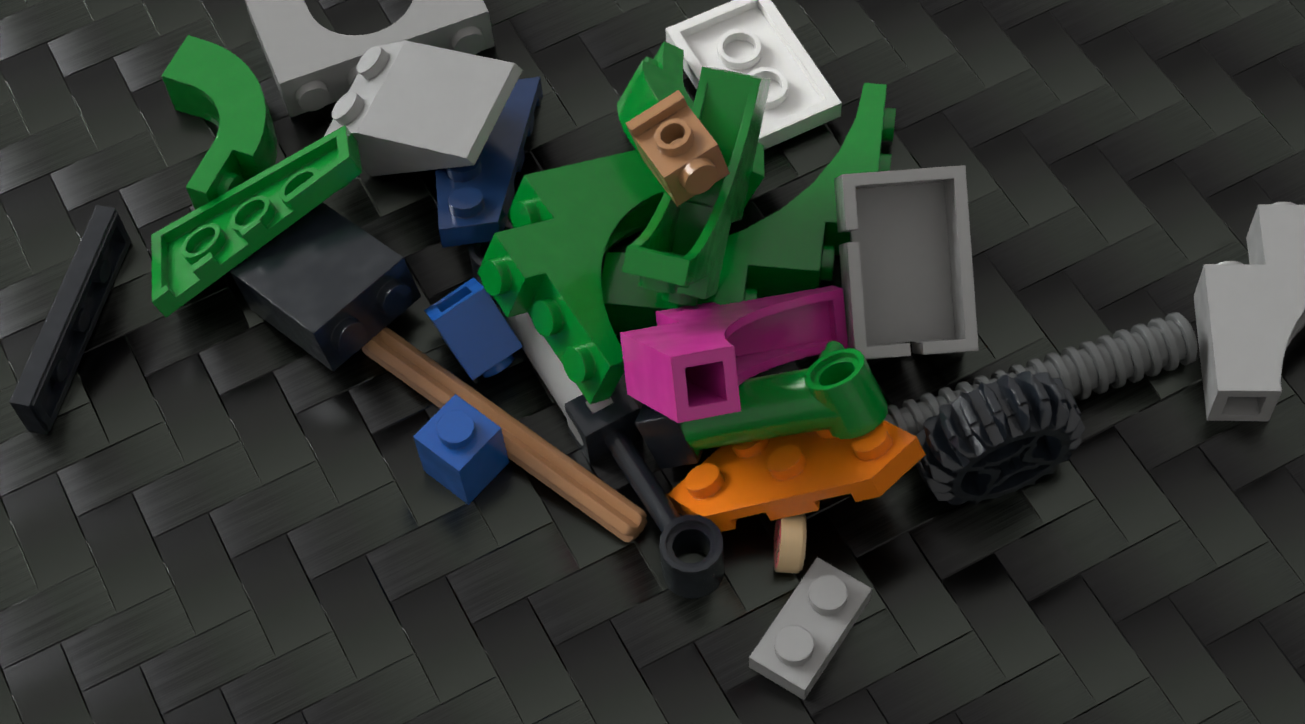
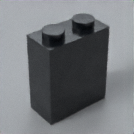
M323 202L230 270L233 279L252 311L333 372L421 297L404 257Z

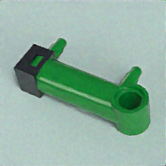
M831 341L826 344L818 360L809 368L746 379L745 382L739 385L740 412L677 423L643 404L635 420V425L660 469L696 464L699 462L704 449L828 429L832 436L839 439H853L863 436L879 426L888 414V405L861 351L853 348L845 349L840 342Z

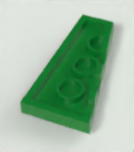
M346 125L151 235L152 303L166 318L327 198L346 187L354 178L362 173L358 141Z

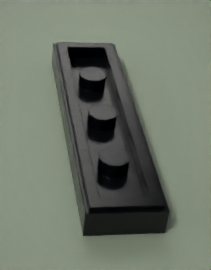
M96 205L9 401L29 432L47 435L51 431L131 244V239L115 208Z

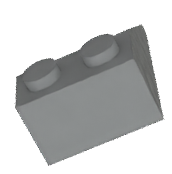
M406 40L373 46L360 58L357 64L358 74L348 93L344 94L335 104L332 110L333 120L324 137L346 125L358 141L361 168L371 177L475 165L523 70L512 62Z

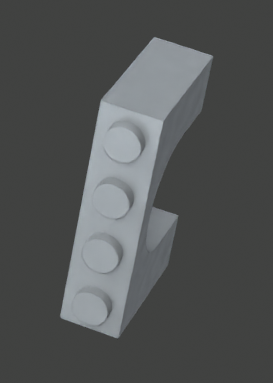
M245 0L253 27L290 118L308 111L319 110L328 104L337 102L344 94L348 93L358 74L357 64L360 58L373 46L406 40L474 55L495 46L489 11L483 0H412L406 13L394 24L378 32L365 35H344L324 28L312 17L305 0Z

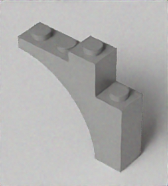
M1291 202L1258 204L1246 237L1249 264H1243L1238 261H1224L1218 264H1204L1193 297L1207 421L1269 422L1282 393L1281 373L1285 351L1293 338L1305 326V205H1296Z

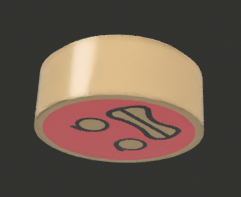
M805 514L776 520L774 533L775 572L798 574L803 569L807 534Z

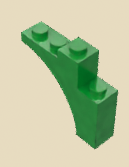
M702 67L692 111L717 142L730 174L717 181L709 190L693 196L678 207L665 191L640 237L627 246L622 268L624 273L640 276V287L662 292L661 299L665 301L697 306L698 298L707 299L717 294L730 226L732 222L741 220L743 216L771 79L714 67Z
M636 150L524 175L507 213L513 229L494 233L477 272L485 290L494 297L507 318L524 313L529 314L537 332L544 336L563 364L567 376L576 383L590 405L610 399L624 373L622 346L610 324L603 301L601 288L603 257L606 255V252L625 238L645 230L665 192V189Z

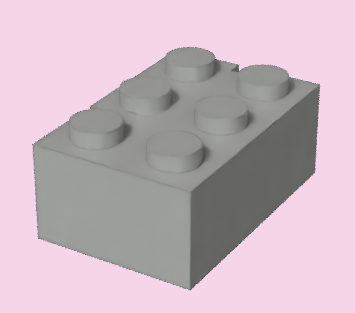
M966 166L842 174L834 179L838 233L850 232V242L839 245L848 348L861 351L865 359L911 356L910 343L903 342H912V353L922 355L979 351Z

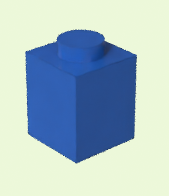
M474 277L424 310L461 367L472 380L480 375L488 378L498 374L514 360L512 354L523 347L484 286Z
M456 394L413 436L423 470L468 505L509 463L501 427Z

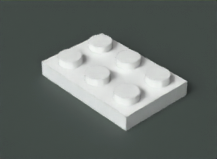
M732 0L665 29L666 42L684 50L683 69L696 89L702 67H714L771 79L758 143L764 145V150L841 117V101L771 0Z

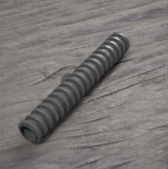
M1173 312L1165 317V321L1162 318L1151 319L1148 327L1145 324L1139 323L1134 325L1130 332L1125 329L1118 330L1114 333L1113 339L1109 335H1103L1097 338L1096 344L1092 341L1081 342L1078 350L1075 347H1066L1062 350L1061 356L1055 352L1048 353L1044 356L1043 362L1038 358L1029 359L1025 368L1021 364H1014L1010 366L1008 373L1000 369L993 371L991 379L983 375L975 377L973 385L966 381L959 382L955 387V391L944 387L939 389L938 396L936 397L931 393H926L921 396L918 403L913 399L905 400L900 409L896 405H889L888 414L884 420L916 436L920 430L924 429L923 423L927 418L938 415L941 405L951 404L960 398V392L969 393L977 389L981 382L989 384L997 381L1002 375H1009L1011 378H1014L1023 371H1031L1033 375L1040 372H1048L1052 378H1060L1064 387L1071 391L1073 397L1084 400L1089 398L1091 391L1095 394H1102L1109 389V385L1113 388L1123 387L1127 379L1133 383L1139 382L1143 379L1144 373L1149 377H1154L1161 372L1162 368L1165 371L1175 370L1179 366V362L1182 365L1193 364L1197 357V339L1189 321L1179 312Z

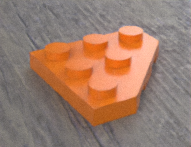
M885 420L869 433L853 439H839L832 436L830 431L826 429L721 446L702 464L693 468L686 478L673 488L667 496L676 510L683 516L687 514L701 515L712 520L719 527L720 532L735 529L736 519L766 512L770 521L814 512L819 510L820 500L850 493L855 502L881 497L926 454L917 436Z

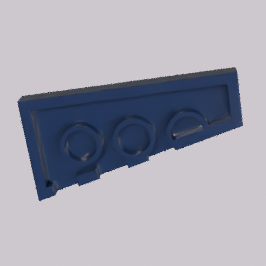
M540 76L518 79L475 165L435 169L438 226L442 248L489 242L492 240L494 233L504 231L508 218L507 213L515 193L514 179L516 172H521L525 159L523 149L527 137H531L535 124L534 110L536 106H540L543 96Z

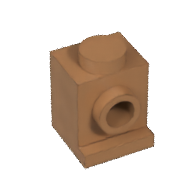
M679 90L626 122V126L643 161L677 207L693 196L709 190L717 181L730 174L717 142L689 108Z

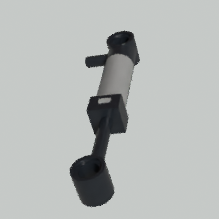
M506 221L504 230L513 229L512 223ZM491 241L468 244L474 278L480 284H482V281L477 272ZM490 295L522 344L525 354L566 416L569 433L588 463L591 465L612 454L661 530L659 549L662 575L666 585L673 593L684 598L698 599L710 595L719 587L724 578V544L720 529L712 520L701 515L687 514L680 516L633 444V442L642 438L635 425L640 408L633 397L627 395V388L621 379L610 399L590 405L576 383L569 379L563 364L544 336L537 332L529 314L524 313L507 318L494 297ZM690 550L700 551L707 556L697 563H685L678 559L681 554Z

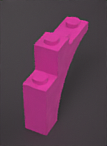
M836 286L724 305L708 302L697 304V306H684L655 311L657 326L620 332L627 395L677 423L740 412L739 385L745 382L746 379L773 367L818 355L825 349L826 344L831 341L840 342L845 349L848 348L843 289Z

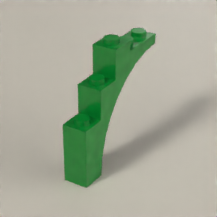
M864 83L856 119L837 155L813 184L781 210L742 231L728 236L717 294L707 299L698 298L697 304L708 302L720 305L816 289L820 288L821 280L832 281L835 255H839V245L850 242V232L838 233L834 179L842 174L890 171L892 154L881 153L882 142H893L896 108L885 107L887 84ZM606 252L601 279L603 301L615 335H620V332L657 326L655 311L688 306L661 299L662 292L639 286L640 276L622 272L626 252Z

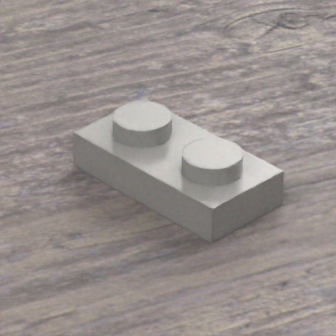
M817 557L750 655L749 667L805 700L871 600L872 588Z

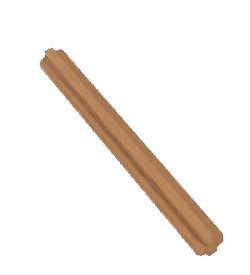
M387 326L362 347L364 354L440 409L455 394L501 427L509 459L622 541L632 542L644 530L647 524V515L643 509Z

